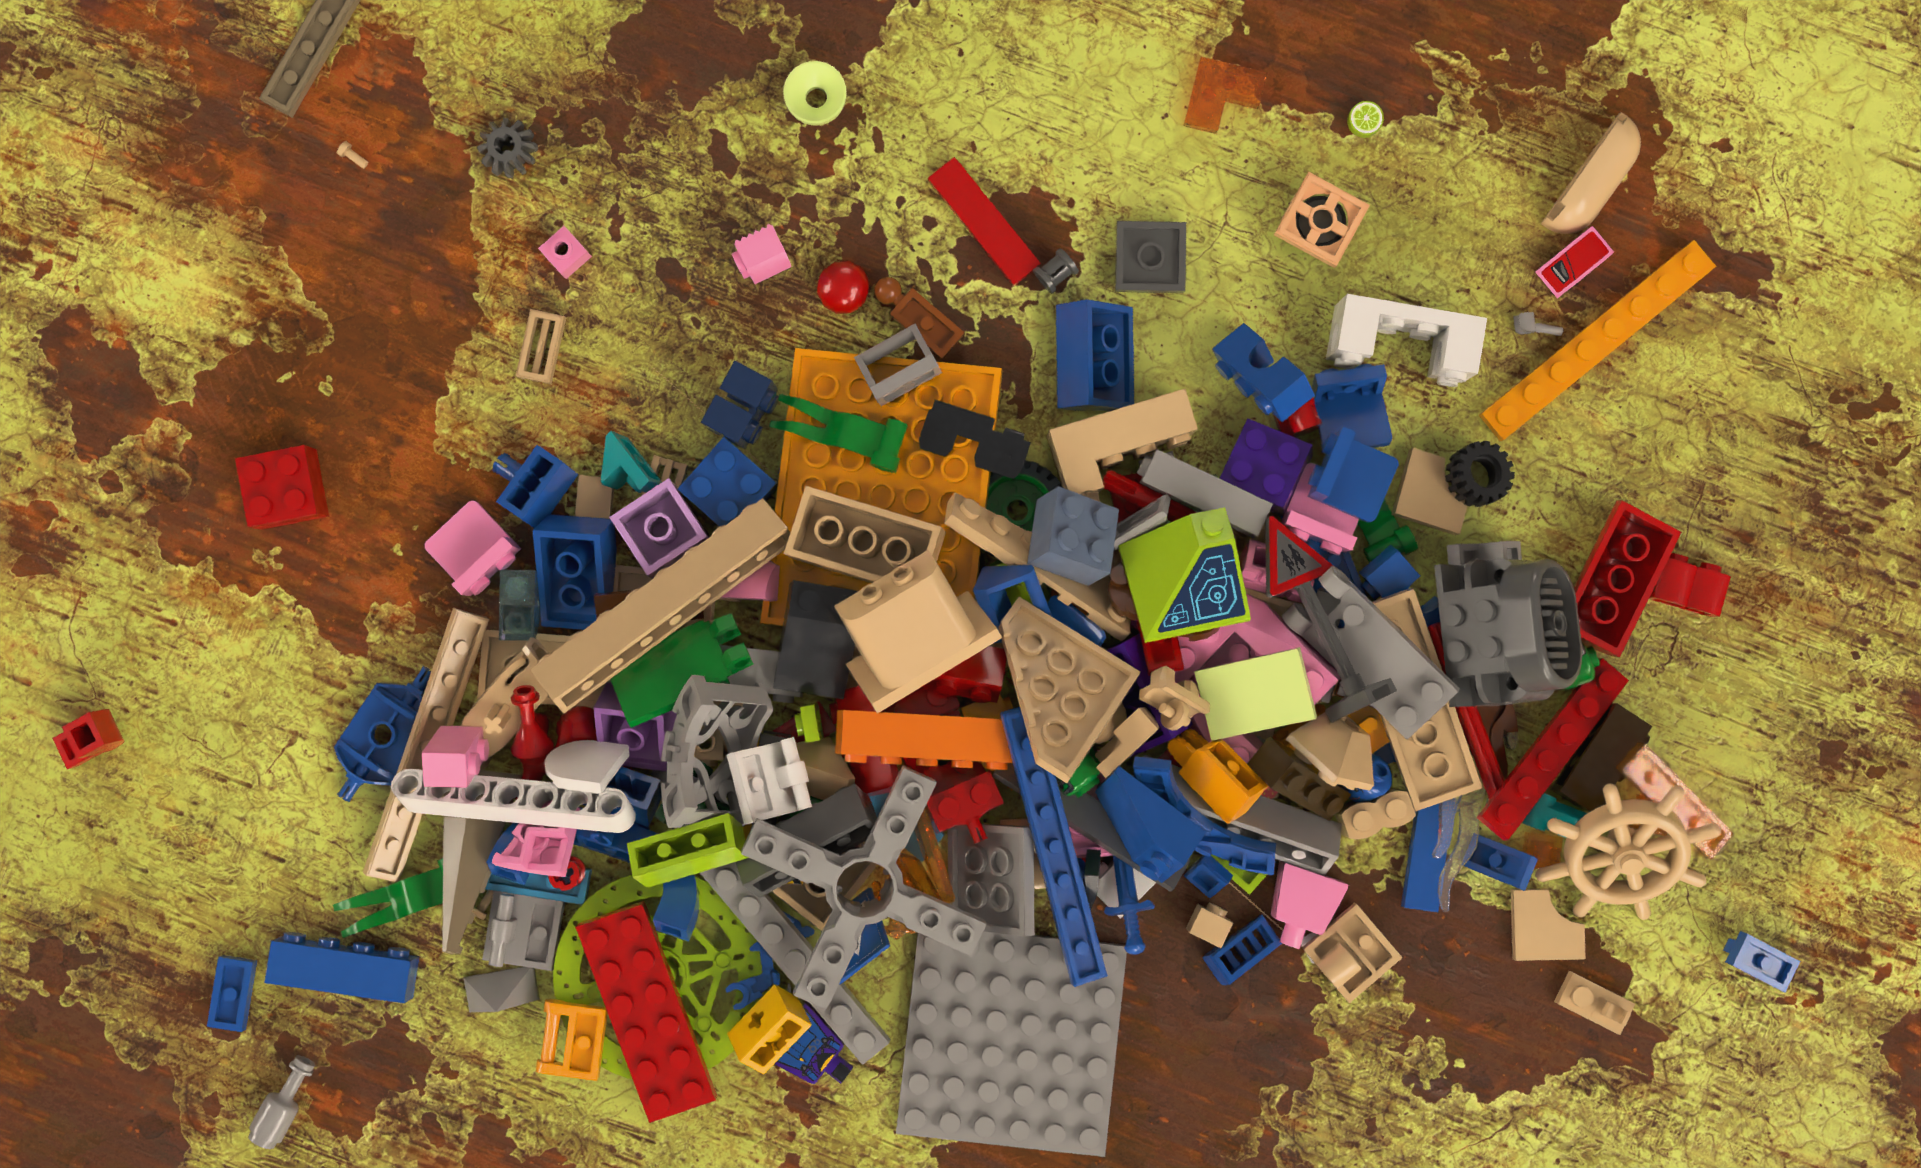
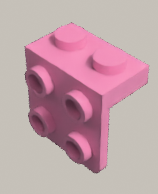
M1308 463L1303 470L1281 523L1304 542H1307L1308 538L1321 543V549L1332 554L1340 555L1341 552L1352 551L1357 540L1353 533L1359 519L1307 497L1312 485L1308 484V481L1316 464Z
M469 501L425 543L427 552L455 580L451 585L461 595L466 596L473 594L476 596L490 584L491 581L489 579L498 570L501 572L508 568L515 561V554L521 550L519 545L476 501Z

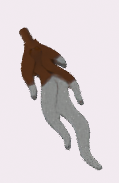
M1513 704L1477 706L1503 777L1506 779L1508 777V763L1504 741L1506 748L1510 750L1516 748L1518 741V725ZM1471 750L1470 753L1482 788L1439 803L1438 843L1432 852L1433 858H1441L1450 847L1455 814L1459 812L1457 841L1439 876L1438 896L1441 909L1444 912L1449 911L1452 882L1462 867L1472 857L1478 843L1479 819L1476 817L1480 813L1486 789Z

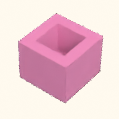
M565 226L538 248L565 279L592 257ZM564 244L568 245V251L566 254H557V251Z

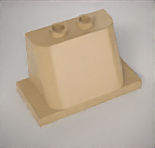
M928 550L907 563L896 567L892 572L872 584L866 585L857 593L834 606L861 654L848 662L846 666L877 713L1002 638L997 627L969 591L956 597L938 563Z

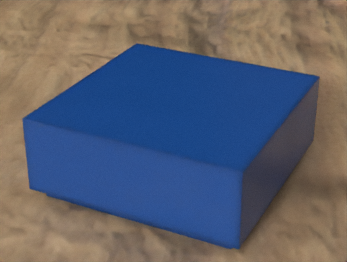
M1203 855L1188 868L1184 877L1208 898H1211L1230 882L1233 875L1212 856L1207 857Z

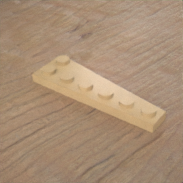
M956 492L947 502L944 524L983 550L990 552L1007 566L1029 565L1027 562L1032 535L1031 531H1026L1009 522L1004 516L996 515L983 508L972 499L965 498ZM1034 567L1040 585L1045 583L1059 593L1058 600L1067 606L1072 602L1088 612L1086 615L1088 619L1120 641H1123L1130 634L1131 619L1125 615L1123 617L1119 616L1111 606L1108 595L1109 575L1087 586Z

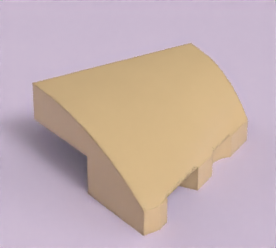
M1146 707L1138 708L1113 731L1115 736L1095 754V757L1101 762L1096 768L1105 778L1109 777L1118 766L1128 759L1159 729L1157 721Z

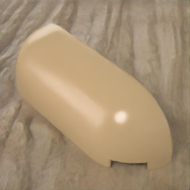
M1622 112L1617 115L1541 222V225L1556 233L1573 234L1585 229L1594 221L1631 169L1640 152L1641 138L1639 130L1627 115Z

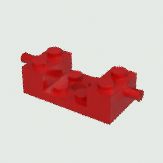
M921 688L885 709L886 713L961 717L958 710L960 704L956 695L943 696L936 691ZM902 757L906 767L924 774L937 782L924 808L936 835L955 826L967 825L974 844L988 838L979 818L986 812L1004 804V801L990 771L986 772L981 761H973V768L951 767V760L942 766L916 765V758Z

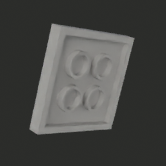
M981 823L988 838L974 844L967 825L948 829V904L985 920L987 925L983 932L1024 937L1035 935L1034 841L1030 827Z

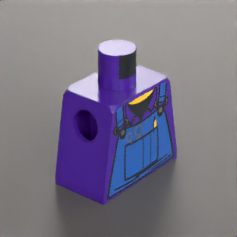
M805 1001L802 1006L812 1025L779 1058L775 1065L811 1084H815L824 1072L841 1084L853 1069L851 1064L838 1055L845 1044L815 1008Z

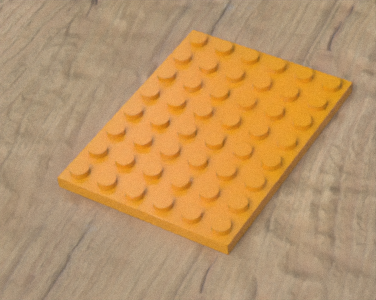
M795 348L789 396L810 401L832 411L854 414L886 425L888 418L906 423L908 427L897 457L900 459L896 473L887 472L869 465L870 457L844 448L820 444L785 431L774 512L791 533L805 486H809L941 526L946 534L937 563L956 597L969 591L976 600L973 588L979 575L982 548L944 524L947 502L955 492L965 498L974 500L986 509L991 472L975 466L974 456L979 445L977 441L957 435L952 450L944 457L920 449L919 437L929 409L932 410L934 399L994 418L995 422L992 430L996 431L1002 368L937 362L942 371L941 374L891 402L880 406L854 359L859 354ZM882 357L867 367L877 384L919 360ZM788 405L786 421L826 428L827 425ZM782 551L771 559L772 562L780 566L778 600L763 601L760 623L783 626L789 584L793 580L860 591L863 587L872 583L791 559Z

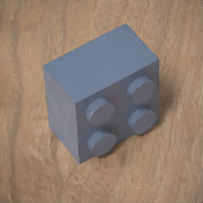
M1056 487L1037 499L1027 564L1087 586L1111 574L1119 509L1065 488Z

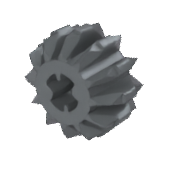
M503 117L501 127H498L494 122H490L489 126L492 132L490 134L480 132V137L487 143L477 146L478 152L485 155L481 160L482 164L485 167L492 166L491 172L496 176H499L504 171L509 179L513 178L515 169L522 175L526 174L527 171L523 164L527 162L533 165L536 162L534 157L529 154L538 151V145L531 142L534 133L530 129L524 130V124L519 120L511 125L510 120ZM504 145L508 147L514 146L512 151H502Z

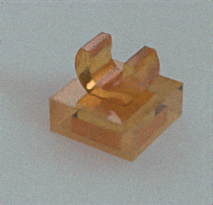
M1525 832L1523 852L1538 858L1534 869L1560 863L1563 837Z

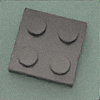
M1117 221L1115 292L1184 293L1186 284V222Z

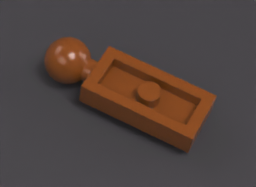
M883 277L875 284L874 294L877 300L883 304H893L896 306L891 311L890 316L905 329L916 324L930 351L941 360L948 355L965 335L964 331L913 288L904 296L901 285L895 278Z

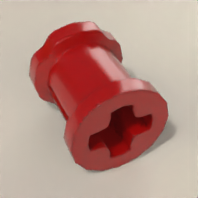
M570 856L568 869L572 868L574 870V874L570 878L548 875L549 882L554 888L566 891L583 881L586 875V867L580 858Z

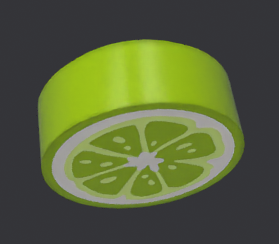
M1362 101L1357 103L1349 112L1347 124L1354 135L1368 138L1375 135L1382 127L1384 114L1376 103Z

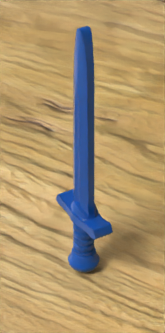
M1113 855L1119 907H1106L1104 913L1108 916L1124 915L1127 935L1124 949L1132 955L1140 954L1145 950L1146 945L1141 935H1139V921L1137 920L1138 915L1136 913L1154 909L1155 905L1150 900L1142 903L1138 902L1133 867Z

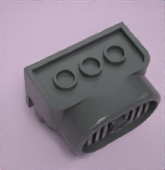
M1497 558L1475 560L1462 565H1434L1446 675L1460 688L1459 692L1449 701V707L1499 706L1542 701L1548 699L1554 690L1565 689L1575 682L1582 664V643L1577 600L1571 579L1559 563L1551 559L1530 561Z

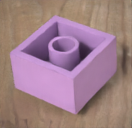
M669 478L609 517L647 576L651 579H654L661 569L670 567L681 559L688 549L700 545L709 538L680 491Z

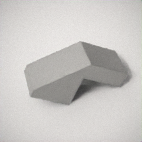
M1521 541L1447 545L1448 565H1462L1470 561L1497 558L1522 560Z

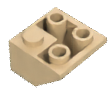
M1324 712L1316 719L1309 721L1290 733L1286 738L1296 748L1294 754L1305 763L1313 764L1320 770L1318 776L1331 786L1340 784L1350 790L1359 788L1369 791L1374 786L1370 735L1350 717L1345 716L1331 723L1326 712Z

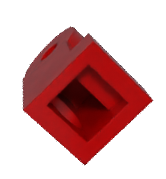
M1314 397L1283 422L1273 415L1278 431L1295 438L1315 432L1323 425L1315 407Z

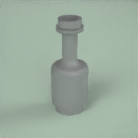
M297 1055L290 1062L289 1067L292 1069V1072L281 1092H271L265 1097L249 1126L251 1132L248 1138L252 1143L265 1149H274L277 1143L282 1142L299 1110V1106L293 1098L304 1077L312 1076L315 1063L312 1060Z

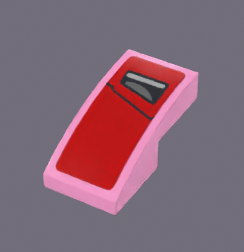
M1591 226L1535 272L1555 297L1559 298L1610 257L1614 251L1597 230Z

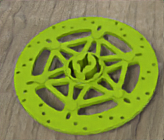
M631 874L609 883L582 904L566 926L557 948L553 971L555 999L585 1005L600 1002L605 1007L596 981L589 983L581 981L584 949L574 921L581 923L600 916L599 912L607 914L640 899L662 897L663 884L647 888L635 880ZM695 876L697 889L700 890L699 908L708 913L722 927L731 942V947L718 950L696 926L692 935L707 949L706 953L684 954L682 952L684 940L676 937V944L673 948L663 945L665 933L659 932L658 938L680 997L686 995L698 1013V1016L694 1017L686 1011L692 1029L696 1030L703 1038V1041L698 1045L707 1064L706 1067L709 1070L734 1051L727 1033L744 1017L741 1013L744 1012L746 1014L762 998V996L740 1010H734L733 1005L740 1003L739 998L743 999V993L737 989L729 1014L722 1023H718L711 1016V1010L723 971L736 969L738 972V982L750 977L761 975L762 965L760 951H750V947L758 941L750 932L745 930L746 927L716 892L715 894L711 893V890L714 889L706 880ZM737 954H744V955H745L744 958H740V959H735V958H734V956L737 955ZM670 956L677 960L680 965L679 967L669 958ZM712 961L713 966L692 975L688 963ZM678 975H679V976H683L682 985H681V986L679 985V982L677 981V980H678ZM712 975V985L706 1004L703 1005L690 985ZM583 993L584 997L575 998L574 995ZM561 1015L564 1026L568 1029L569 1016ZM711 1032H715L720 1039H715ZM605 1034L601 1067L616 1075L633 1080L620 1044Z

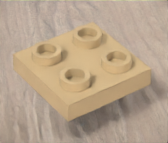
M1353 903L1328 924L1322 935L1317 934L1302 947L1348 1003H1351L1402 959V956L1356 903Z

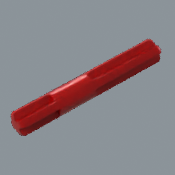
M1108 470L1102 479L1104 489L1141 508L1163 496V494L1112 470ZM1170 500L1167 520L1173 522L1198 512Z

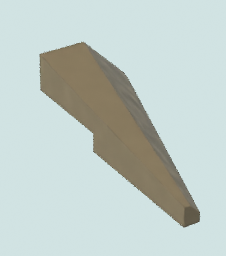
M480 770L478 774L513 779L522 778V775L486 770ZM450 791L444 793V796L448 795ZM484 794L479 795L475 801L481 799ZM513 798L508 804L513 803L515 798ZM444 816L442 952L453 955L461 954L463 948L459 945L467 924L473 923L475 914L472 910L478 894L484 893L491 875L486 862L497 840L500 838L506 822Z

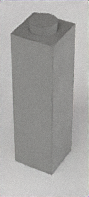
M1158 449L1153 453L1152 457L1145 455L1137 471V474L1142 476L1140 484L1160 494L1165 495L1167 493L1171 500L1198 513L1225 507L1231 528L1251 538L1259 535L1273 505Z

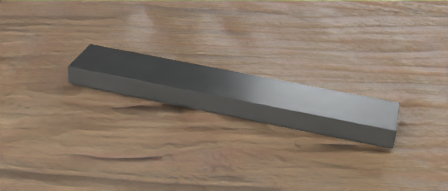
M1008 763V770L995 769L992 777L1021 795L1013 763ZM1060 791L1068 826L1142 873L1140 866L1132 861L1101 802L1088 793L1083 794L1077 799L1075 795L1065 796ZM1190 859L1163 883L1158 880L1153 881L1171 892L1175 889Z

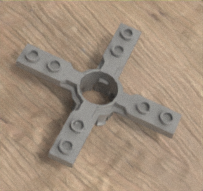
M902 765L865 844H862L861 848L857 845L840 855L756 818L741 850V854L807 884L813 883L824 888L826 900L832 908V912L793 990L794 996L827 1010L858 946L857 941L865 925L878 923L887 917L905 924L908 929L969 956L972 955L987 925L986 921L903 884L902 872L896 864L902 849L906 847L935 788L936 780ZM869 861L885 868L883 869V874L889 875V879H885L884 886L879 892L881 900L878 901L876 897L871 901L864 902L865 907H861L860 902L848 900L839 894L842 891V886H837V882L847 867L857 862Z

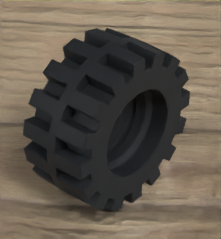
M1477 441L1461 448L1450 457L1449 460L1451 462L1446 465L1445 469L1450 474L1446 475L1445 478L1446 482H1451L1452 486L1448 487L1451 493L1454 491L1457 493L1455 498L1458 501L1465 499L1464 505L1481 507L1491 504L1508 494L1507 491L1513 486V483L1509 480L1515 478V472L1510 471V468L1514 465L1512 461L1507 462L1506 457L1508 453L1506 451H1499L1501 446L1496 443L1490 446V441ZM1473 461L1481 463L1488 472L1489 480L1487 487L1480 486L1472 477L1471 465Z

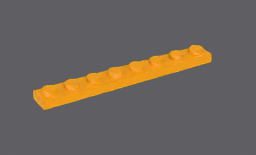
M1695 240L1691 241L1479 414V417L1500 442L1505 440L1707 275L1716 265Z

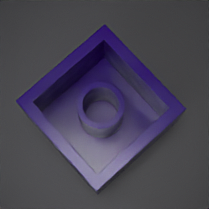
M1247 418L1219 479L1272 503L1270 512L1283 517L1304 468L1313 457V445Z

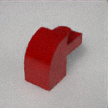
M110 709L89 712L63 726L64 732L52 738L67 769L75 768L104 752L112 751L125 742Z

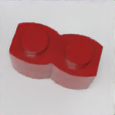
M1671 553L1649 600L1708 617H1720L1731 576L1721 573L1722 567L1701 562L1700 567L1688 563V557Z

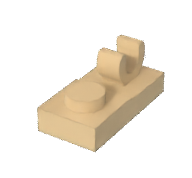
M1571 971L1568 972L1554 1000L1555 1003L1618 1035H1621L1635 1006V1003Z

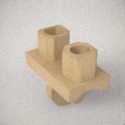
M1167 666L1152 671L1150 685L1139 690V699L1158 709L1161 713V724L1172 731L1178 730L1182 726H1188L1191 722L1190 718L1195 714H1207L1210 712V703L1199 697L1198 685L1191 680L1175 683V671Z

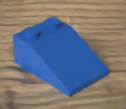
M548 514L533 529L541 626L584 630L597 619L594 594L613 592L617 555L615 525L611 519Z
M1120 766L1095 790L1132 861L1140 866V871L1149 879L1158 880L1163 883L1181 869L1206 834L1204 829Z

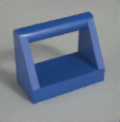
M1032 565L984 566L982 568L973 592L979 606L997 629L1002 619L1012 607L1005 588L1021 582L1025 583L1032 604L1052 617ZM999 639L995 643H1002V639Z

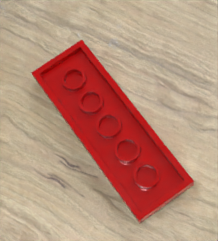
M645 901L578 923L575 928L649 1123L716 1101L717 1093Z

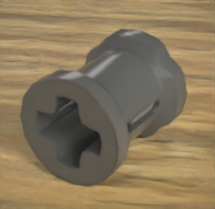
M1059 248L1054 258L1041 268L1036 267L1033 269V272L1043 287L1053 294L1056 291L1057 285L1071 274L1074 276L1078 274L1079 270L1069 255Z

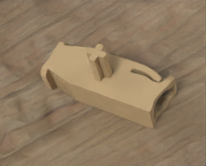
M531 637L527 641L522 652L517 654L506 665L462 720L460 726L483 727V739H487L489 742L488 759L483 761L480 770H484L488 766L493 755L500 751L519 729L521 724L519 706L512 704L510 699L513 690L522 685L533 686L540 695V699L533 704L534 711L548 696L547 692L530 671L543 656L549 654L540 641Z

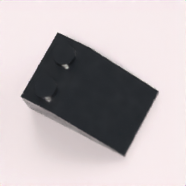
M796 580L789 584L773 684L774 689L844 699L850 672L846 664L853 658L855 643L834 606L858 591Z

